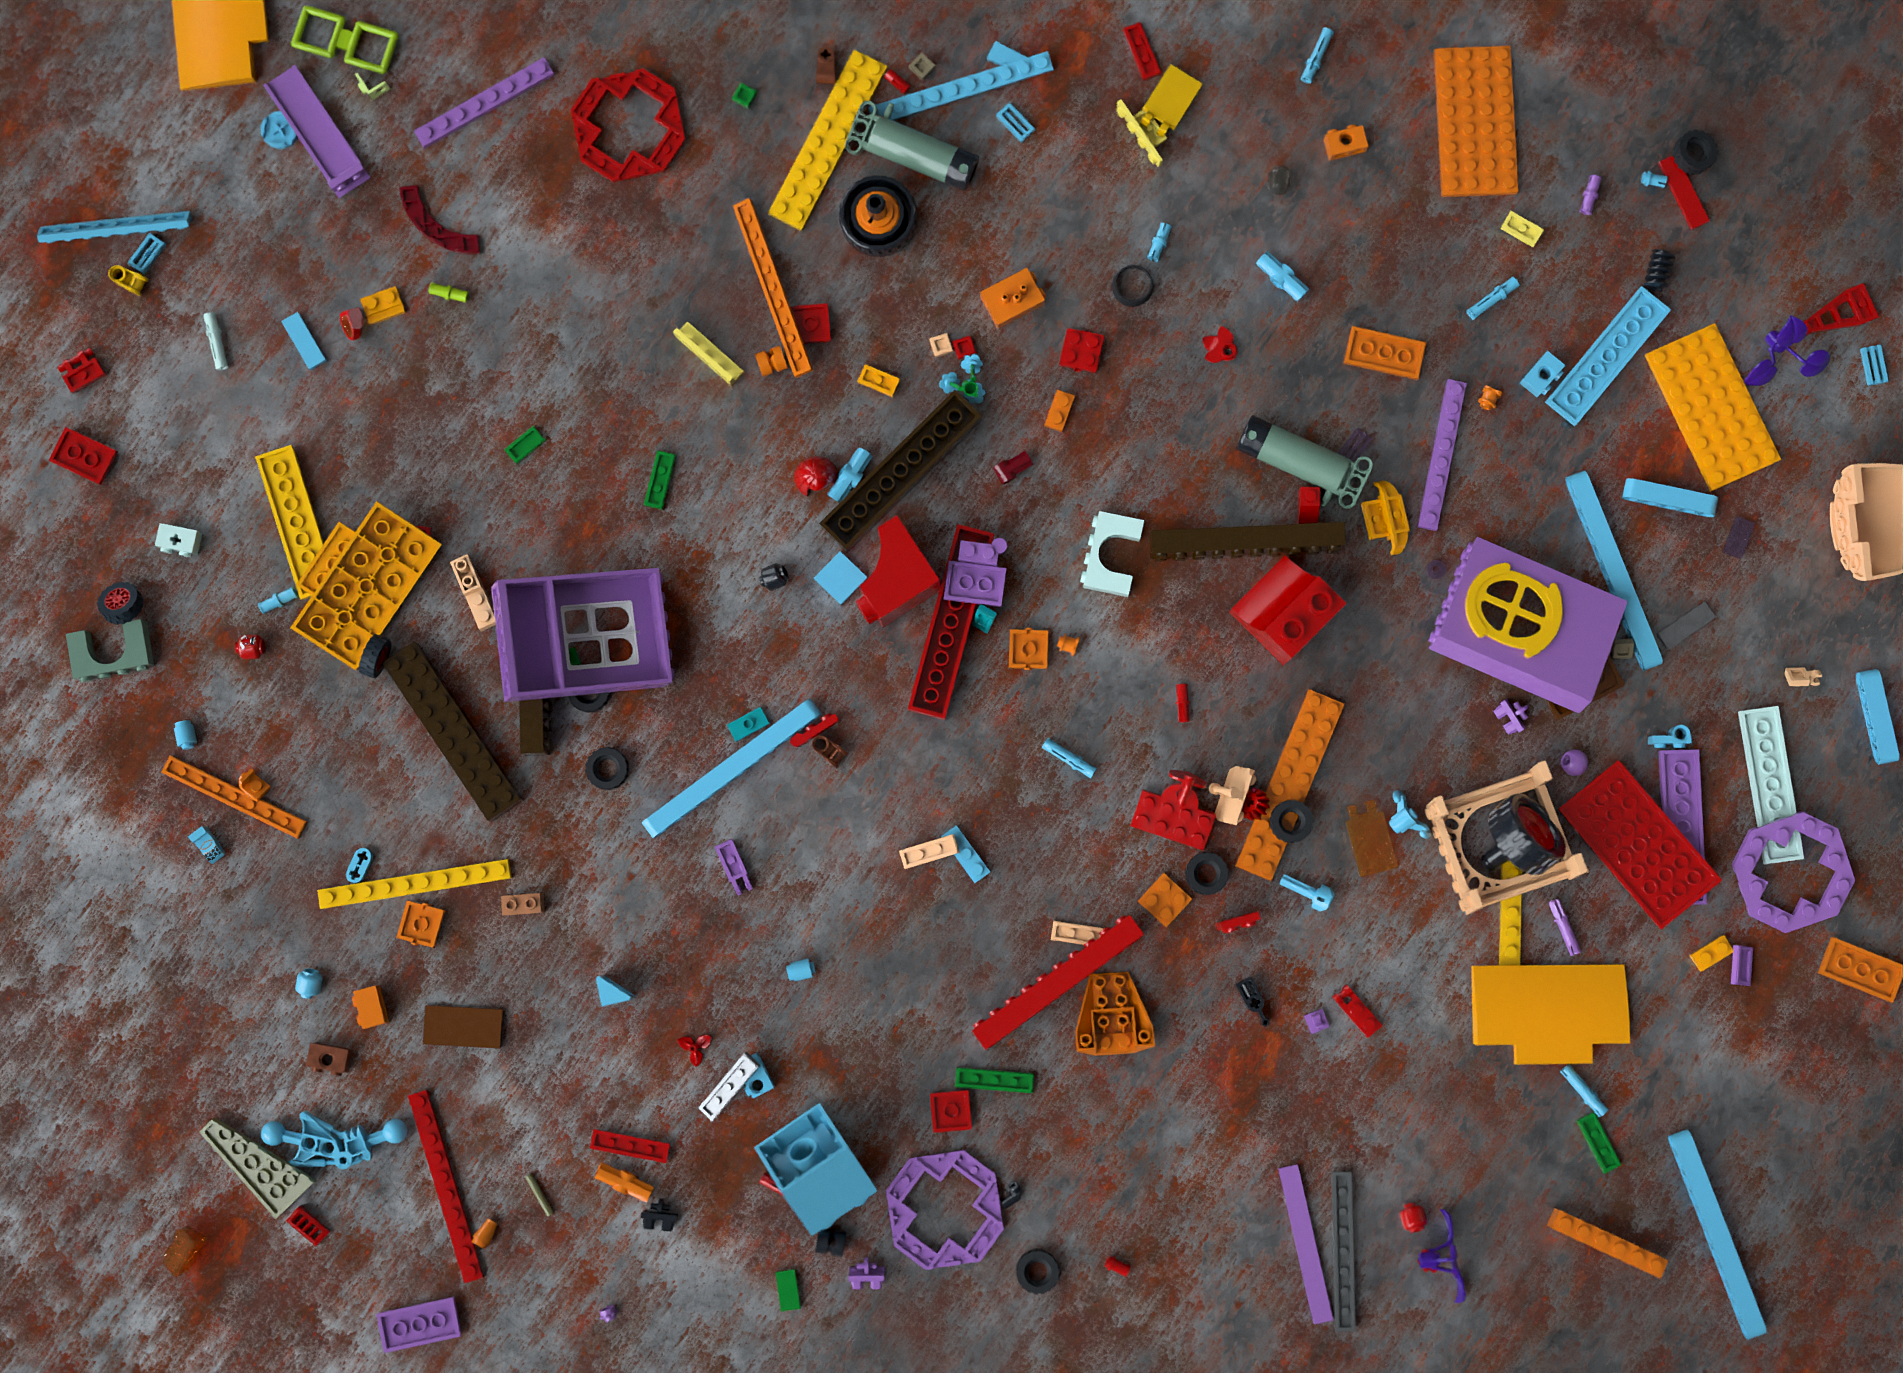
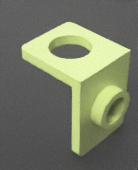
M355 74L360 81L357 84L363 94L367 93L372 100L390 90L385 81L369 90L359 74Z

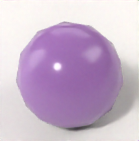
M1569 750L1562 756L1561 766L1567 774L1579 776L1588 769L1589 761L1587 755L1582 751Z

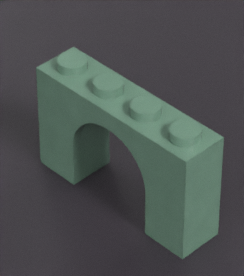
M139 619L122 624L125 637V651L119 660L111 664H103L96 658L91 632L83 630L66 634L73 679L79 680L80 683L91 682L92 678L107 679L111 678V674L127 675L130 674L131 670L137 669V672L149 670L148 667L155 666L147 621Z

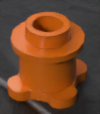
M1485 386L1482 390L1484 392L1482 397L1478 399L1480 407L1485 410L1495 409V403L1502 396V392L1490 386Z
M1065 633L1064 637H1059L1057 647H1060V652L1063 650L1074 656L1080 637L1077 636L1075 639L1066 636L1067 634Z

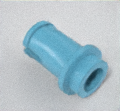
M1647 171L1642 174L1641 183L1645 186L1653 185L1664 188V183H1667V176Z

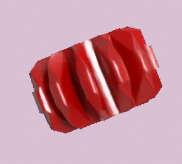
M1254 787L1252 790H1248L1242 808L1244 818L1254 821L1255 819L1261 820L1262 814L1267 815L1265 811L1270 808L1268 805L1270 799L1264 791Z

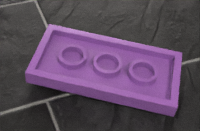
M455 1296L376 1314L384 1353L462 1336Z

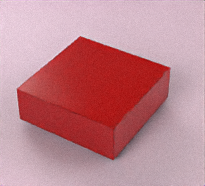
M971 336L952 341L958 360L964 359L966 355L976 354Z

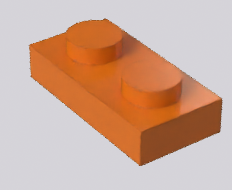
M1057 390L1044 426L1062 432L1075 396Z

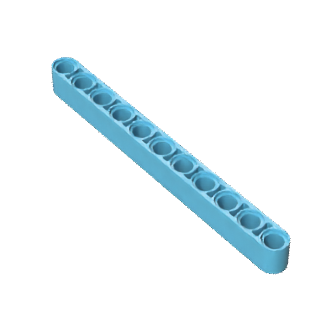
M1586 471L1566 477L1568 490L1610 594L1628 601L1621 621L1628 638L1633 639V651L1643 671L1661 665L1663 663L1662 656Z
M809 698L642 822L643 826L653 839L817 719L822 713L812 699Z
M1688 1129L1669 1135L1670 1146L1741 1330L1747 1340L1765 1334L1767 1330L1692 1135Z

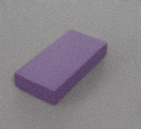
M1733 946L1731 984L1751 985L1753 947Z

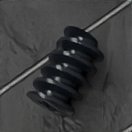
M1653 249V253L1650 255L1651 261L1648 263L1650 268L1646 271L1648 275L1645 276L1646 282L1643 284V287L1649 291L1661 292L1662 288L1668 287V284L1664 283V281H1669L1670 277L1665 274L1672 273V270L1667 268V266L1674 265L1669 259H1675V255L1665 250Z

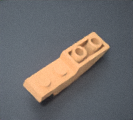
M466 554L451 561L453 571L467 599L479 630L484 631L496 625L494 609L469 555Z

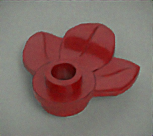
M1221 326L1219 328L1217 336L1203 337L1204 347L1209 351L1205 355L1207 361L1211 363H1218L1222 360L1231 361L1237 356L1238 350L1236 345L1233 344V335L1225 327ZM1224 350H1231V354H1225Z

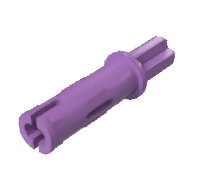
M1560 899L1551 900L1549 905L1555 917L1554 922H1557L1570 956L1582 952L1569 923V915H1566Z

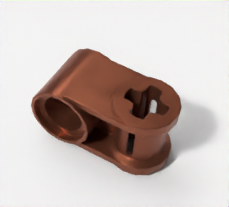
M828 46L821 47L817 53V84H836L834 51ZM828 54L829 57L827 60H824L825 55Z
M816 736L812 741L813 749L835 768H838V764L843 757L849 754L825 736ZM819 739L826 741V747L822 750L815 747V743Z

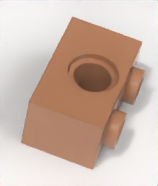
M544 893L501 896L502 916L545 913Z

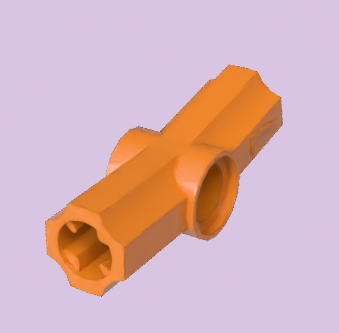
M603 1162L600 1163L594 1176L595 1179L611 1185L618 1192L626 1195L630 1194L646 1203L654 1190V1186L636 1178L634 1174L623 1169L618 1170Z

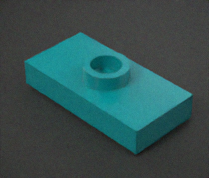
M980 604L971 624L988 634L997 613Z
M759 707L727 724V727L735 742H738L770 723L762 708Z

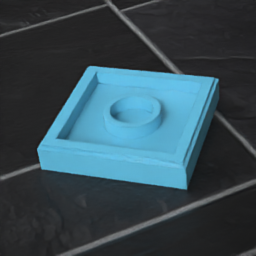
M840 551L814 577V580L842 605L868 577Z

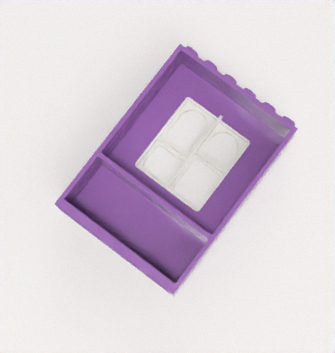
M659 568L497 580L491 589L504 702L660 688L672 683V679H674V669L670 665L672 651L668 649L670 633L669 630H666L665 622H667L668 616L663 607L665 594L661 591L663 576L662 573H659ZM621 607L628 613L629 623L624 629L603 632L597 630L595 609ZM572 610H585L588 620V632L568 634L566 632L564 613ZM624 638L628 640L633 648L631 657L620 662L610 661L609 639ZM599 641L601 663L576 666L570 664L568 644L570 642Z

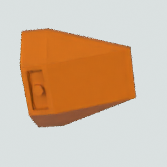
M1129 972L1091 974L1089 976L1075 1030L1077 1052L1095 1056L1129 1054L1155 1046L1153 1025Z

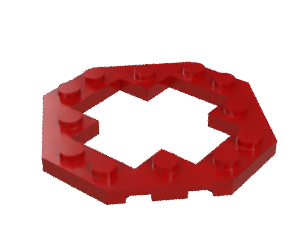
M644 68L629 73L613 74L610 77L591 79L571 108L581 162L611 182L665 172L686 141L675 88ZM633 86L663 104L654 117V121L668 129V131L649 159L632 150L622 165L593 147L602 134V130L588 120L607 92L624 101Z

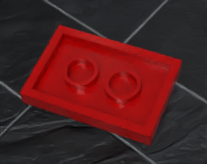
M65 427L48 461L102 485L118 451Z
M1251 912L1215 924L1217 930L1229 933L1238 930L1237 926L1240 925L1241 927L1256 925V921L1260 920L1259 912Z

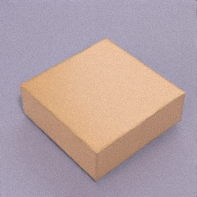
M948 333L929 338L935 358L953 352Z

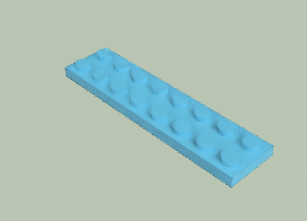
M1641 286L1545 403L1575 426L1671 309Z

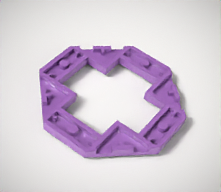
M1802 811L1792 816L1769 822L1766 825L1749 829L1732 862L1742 897L1747 906L1748 915L1784 933L1838 915L1855 882L1839 829ZM1794 830L1827 845L1818 863L1835 872L1818 905L1800 897L1791 915L1760 900L1768 881L1751 873L1768 839L1786 847Z
M965 1150L909 1158L886 1189L894 1247L925 1270L980 1262L1004 1230L995 1173ZM951 1167H954L983 1189L972 1206L984 1214L987 1219L965 1249L949 1237L937 1253L906 1230L917 1213L902 1201L924 1171L941 1182Z

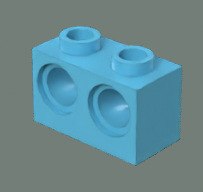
M758 1052L751 1056L760 1064V1067L745 1083L746 1085L743 1086L748 1097L752 1096L753 1099L775 1087ZM758 1079L763 1082L762 1090L754 1089V1080Z

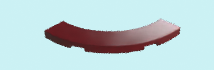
M418 185L399 187L403 207L413 225L424 237L435 245L451 252L481 255L478 234H461L444 228L427 212L422 202Z

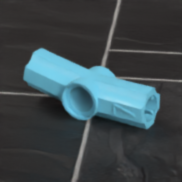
M859 447L850 461L841 469L838 479L827 495L840 503L849 494L850 490L859 483L863 476L862 472L873 456L865 449Z

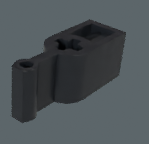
M1249 976L1235 983L1234 986L1245 1007L1249 1011L1257 1013L1260 1024L1263 1027L1270 1025L1269 1020L1265 1018L1261 1011L1264 1001L1252 977ZM1252 998L1254 1000H1259V1002L1257 1003V1008H1255L1254 1006H1250V1004L1252 1003Z

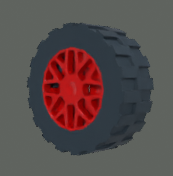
M119 582L108 586L101 592V595L98 597L97 606L109 623L118 625L125 624L136 618L142 611L144 600L133 584Z
M377 634L369 639L361 656L359 673L375 679L380 675L384 668L382 662L388 659L392 643L390 639Z

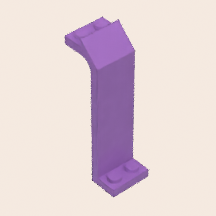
M293 65L292 68L263 85L338 198L370 178L364 166L296 65Z

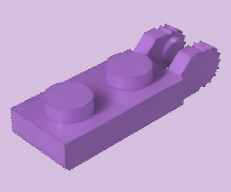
M733 839L715 846L727 877L732 882L737 895L742 894V890L736 881L741 877L744 879L746 888L752 890L753 887L747 876V870Z

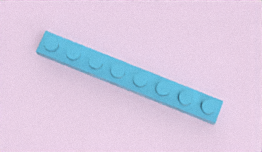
M190 211L42 226L38 231L37 239L39 243H53L59 240L71 241L78 238L90 239L97 236L128 235L130 233H146L153 230L184 229L189 227L192 217Z

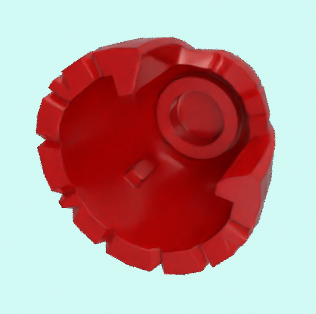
M823 456L808 457L796 467L794 483L803 495L808 496L809 489L821 491L829 483L834 485L838 479L837 468L831 460Z

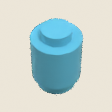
M184 720L175 723L174 732L177 746L182 747V750L194 748V745L197 744L194 725L191 724V721Z
M809 959L791 962V965L786 966L789 981L813 978V973H816L814 962H810Z

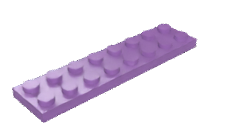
M1660 750L1658 755L1661 810L1705 860L1699 750ZM1707 893L1692 905L1707 904Z

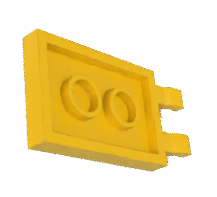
M1170 64L1142 110L1146 114L1140 124L1147 128L1153 117L1159 120L1162 124L1156 134L1163 138L1169 127L1173 130L1176 128L1201 88L1202 83Z

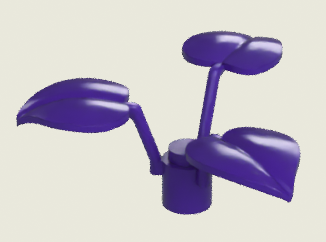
M1790 315L1780 332L1772 331L1765 337V342L1770 347L1768 351L1771 360L1766 359L1757 364L1744 380V384L1761 386L1772 380L1777 372V368L1774 366L1776 363L1774 352L1781 353L1785 349L1804 363L1800 368V373L1806 377H1812L1822 372L1830 361V355L1826 350H1817L1811 353L1807 360H1804L1789 346L1793 343H1799L1804 339L1807 334V326L1801 319Z
M1440 1209L1447 1223L1448 1240L1438 1247L1429 1249V1252H1419L1420 1269L1431 1268V1270L1453 1273L1454 1279H1457L1455 1303H1463L1465 1301V1286L1457 1262V1250L1453 1244V1222L1450 1213L1445 1209ZM1450 1245L1451 1258H1440V1254L1435 1253ZM1441 1262H1452V1269L1437 1266L1441 1265Z

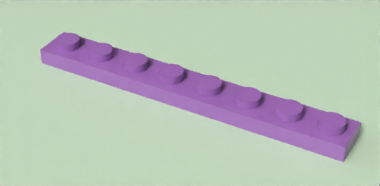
M545 57L414 130L425 149L554 76V73Z
M1450 379L1446 381L1417 525L1418 528L1437 531L1467 384L1464 382Z

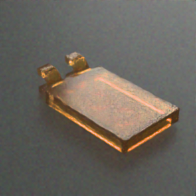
M1374 800L1364 801L1367 812L1362 814L1357 813L1356 805L1346 806L1350 820L1345 821L1359 877L1398 868L1383 811L1377 812Z

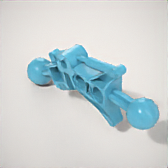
M305 1110L300 1113V1119L303 1123L302 1134L287 1131L283 1124L278 1121H270L263 1126L261 1138L264 1143L270 1146H276L282 1142L299 1145L296 1157L289 1162L295 1167H326V1165H336L339 1169H346L362 1162L364 1159L366 1161L372 1159L371 1149L373 1145L384 1141L394 1144L404 1141L407 1137L408 1129L402 1120L391 1119L384 1125L383 1130L367 1135V1132L361 1125L357 1126V1130L352 1127L351 1131L345 1130L340 1132L334 1129V1126ZM308 1138L314 1139V1147L308 1144ZM341 1139H344L345 1149H344V1146H343V1144H342ZM327 1142H331L334 1145L333 1151L327 1149ZM317 1154L325 1157L334 1158V1160L310 1158Z

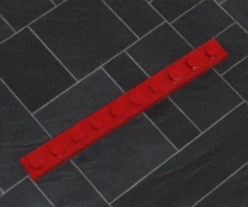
M428 1089L409 1095L410 1106L464 1284L483 1278V1270L475 1244L472 1242L473 1237Z

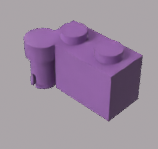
M1002 538L994 539L992 545L961 541L958 562L997 567L998 554L1002 555L1006 551L1007 543Z

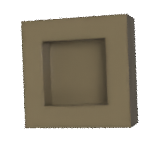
M921 53L909 65V69L923 81L935 69V65Z
M1633 639L1614 640L1611 651L1612 659L1632 658Z

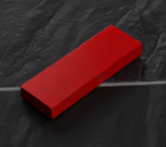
M1141 22L1123 28L1124 35L1143 81L1161 75V70Z

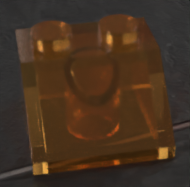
M188 1226L178 1229L173 1237L175 1240L173 1245L169 1246L163 1255L165 1259L162 1264L175 1277L189 1272L208 1237Z

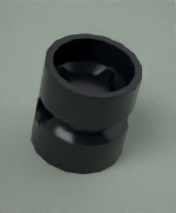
M828 1228L820 1230L818 1232L815 1253L827 1254L830 1252L832 1256L843 1257L847 1232L840 1230L831 1232V1229ZM831 1238L836 1239L835 1246H830Z

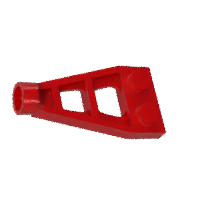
M1861 283L1842 292L1807 320H1803V322L1807 326V336L1816 332L1861 326L1877 319L1879 315L1864 283ZM1843 302H1848L1854 317L1842 319L1837 311L1838 306ZM1830 311L1835 322L1823 325L1820 316Z

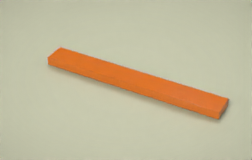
M172 755L169 756L161 772L297 839L300 838L307 824V821L262 799L256 802L240 788Z

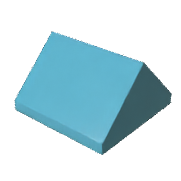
M604 975L596 978L601 1006L633 1000L636 997Z

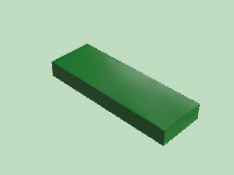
M657 450L644 506L663 510L676 454Z
M1595 1112L1577 1119L1576 1122L1602 1173L1605 1174L1621 1166L1622 1164Z

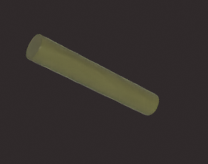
M530 1173L525 1176L546 1216L548 1217L554 1212L533 1174Z

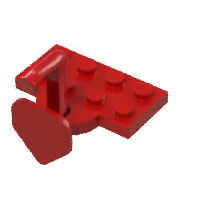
M1170 770L1169 776L1181 782L1170 784L1161 795L1142 789L1130 826L1204 851L1216 813L1198 808L1199 799L1192 786L1206 788L1207 782L1188 771Z

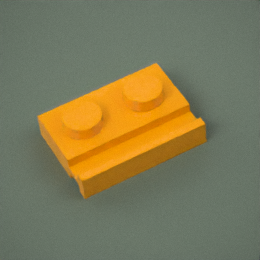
M396 286L360 299L370 326L406 313Z

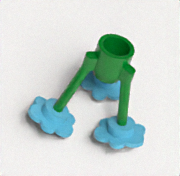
M977 354L966 355L961 362V367L965 369L966 373H971L970 379H966L962 385H958L960 380L957 378L956 373L950 372L942 376L943 380L939 382L940 388L944 389L945 393L953 392L954 390L963 391L964 397L969 399V403H982L986 392L982 389L980 383L975 382V373H979L980 367L983 365V362L979 360V356Z

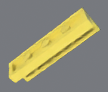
M688 321L680 330L676 328L673 331L678 340L729 385L732 386L744 373L739 366Z

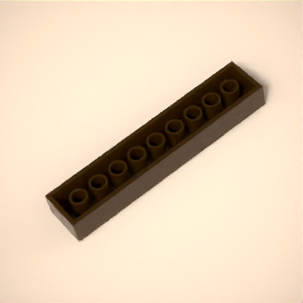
M954 390L819 523L820 527L848 553L982 421V416Z
M1345 522L1152 530L1149 535L1150 559H1155V562L1166 561V558H1174V561H1183L1186 557H1193V560H1203L1206 556H1212V559H1223V556L1231 555V558H1242L1243 555H1250V557L1256 558L1262 557V554L1277 557L1281 556V553L1297 556L1301 552H1307L1308 555H1317L1321 551H1327V554H1337L1346 545Z
M413 641L382 662L487 821L493 822L524 801L418 643Z

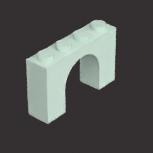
M1099 511L1098 516L1094 515L1092 527H1095L1094 535L1090 534L1088 545L1091 546L1090 553L1086 552L1084 564H1088L1087 570L1082 571L1080 582L1084 583L1083 588L1128 597L1133 576L1107 570L1099 560V548L1110 538H1123L1139 542L1144 520Z

